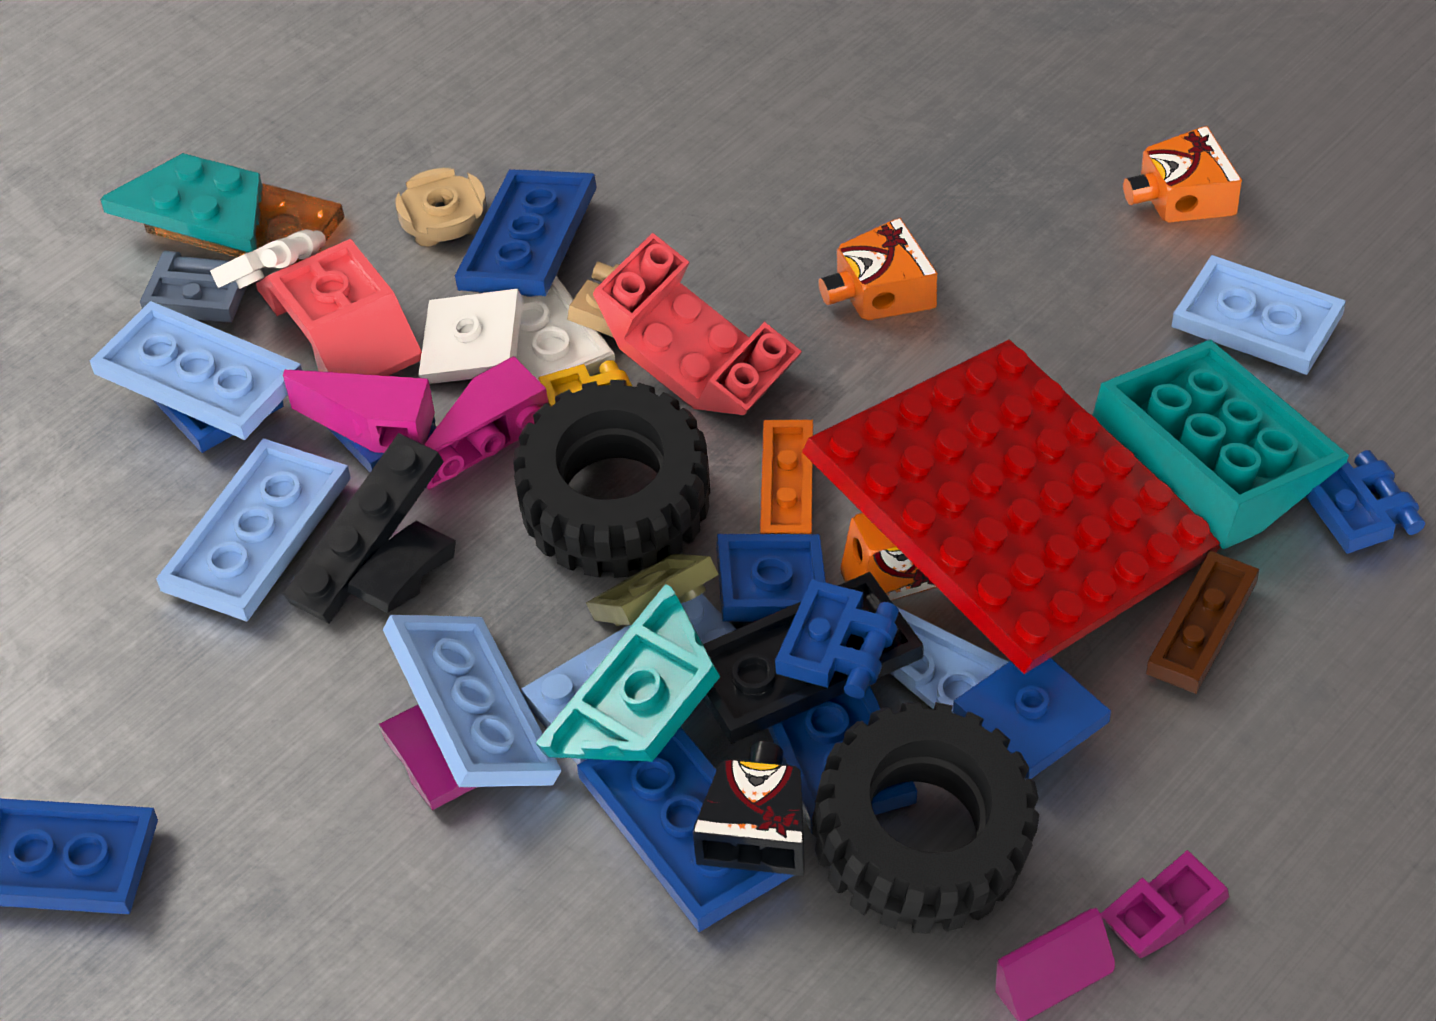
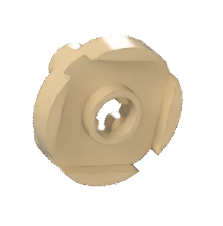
M451 168L431 169L413 176L406 182L407 190L401 196L398 192L395 199L401 227L408 234L415 236L417 244L425 247L437 245L440 241L457 239L467 234H476L487 211L485 190L477 177L470 173H467L468 179L463 176H455V171ZM443 202L445 206L436 207L435 204Z

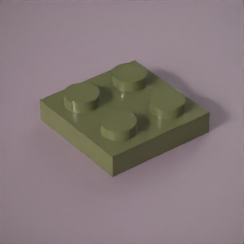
M668 555L658 561V563L638 572L585 603L594 621L614 623L615 626H631L665 584L671 586L680 602L684 603L706 591L704 583L718 576L719 573L710 556Z

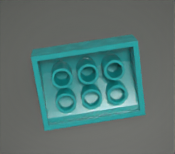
M1211 339L1102 382L1092 414L1124 447L1128 448L1159 480L1167 484L1172 492L1195 515L1202 517L1208 523L1210 532L1220 542L1219 546L1223 550L1264 531L1308 495L1314 487L1321 484L1347 463L1349 457L1348 453Z

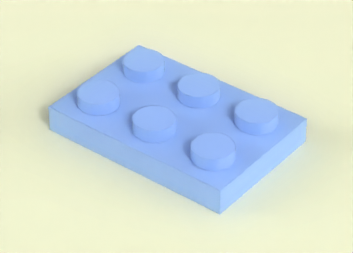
M1211 255L1173 313L1172 327L1207 340L1211 339L1215 343L1308 375L1343 316L1346 300Z

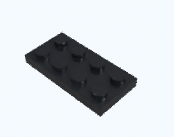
M870 572L838 585L863 592L862 610L876 613L881 602L893 604ZM801 602L703 644L721 676L705 695L703 701L731 744L845 693L844 686L848 676L837 671L834 672L828 688L776 674L775 659ZM900 612L895 621L898 630L892 645L884 648L879 659L882 669L878 678L923 658L924 645ZM851 634L846 647L860 650L864 639Z

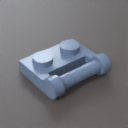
M165 250L159 258L142 295L140 304L143 309L152 301L196 320L232 323L247 286L239 289L235 281L220 288L217 287L210 271L230 260L183 257L178 251Z

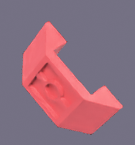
M652 233L593 292V296L618 348L693 409L745 415L792 365L802 351L765 321L750 337L730 323L680 283L690 262Z
M351 239L272 273L255 283L257 291L276 316L288 312L310 341L319 372L390 376L421 360L422 351L394 291Z

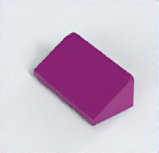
M1096 907L1090 908L998 959L995 992L1017 1021L1031 1019L1115 970L1114 956L1101 913Z

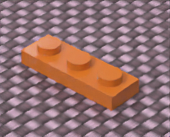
M764 420L760 534H812L813 463L802 453V450L808 438L813 436V420Z

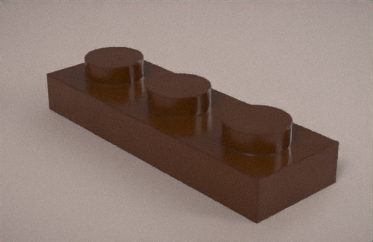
M1210 551L1150 656L1146 674L1197 694L1257 584L1259 568Z

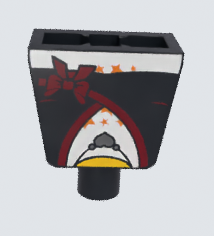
M759 741L751 746L748 761L726 759L720 762L693 829L697 865L804 876L801 769L793 765L782 764L784 752L779 745L768 741Z

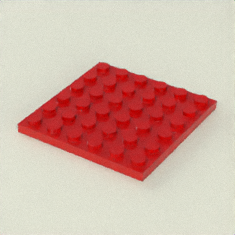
M1010 339L809 437L802 450V453L1023 674H1026L1199 565L1206 559L1210 551L1217 553L1220 548V542L1210 532L1208 523L1202 517L1195 515L1172 492L1167 484L1159 480L1128 448L1124 447L1094 416L1082 408L1063 390L1060 384L1052 380Z

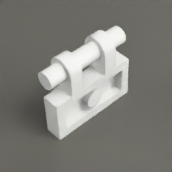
M301 230L286 238L272 241L254 251L241 255L210 272L218 288L236 281L239 289L292 265L296 262L297 258L306 259L317 254L319 249L325 245L326 239L321 231Z

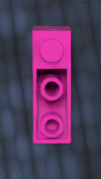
M515 356L474 377L424 445L437 451L444 461L426 486L428 490L446 480L454 478L460 472L487 457L497 454L503 448L518 441L525 425L529 422L534 424L533 415L544 404H548L546 388Z
M287 369L283 372L292 409L375 453H385L398 433L423 445L427 441L435 410L429 380L426 378Z

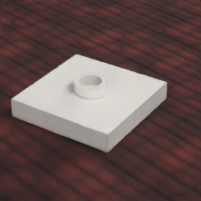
M511 289L429 300L419 377L428 379L429 384L469 380L513 356L516 357L523 302L519 290Z

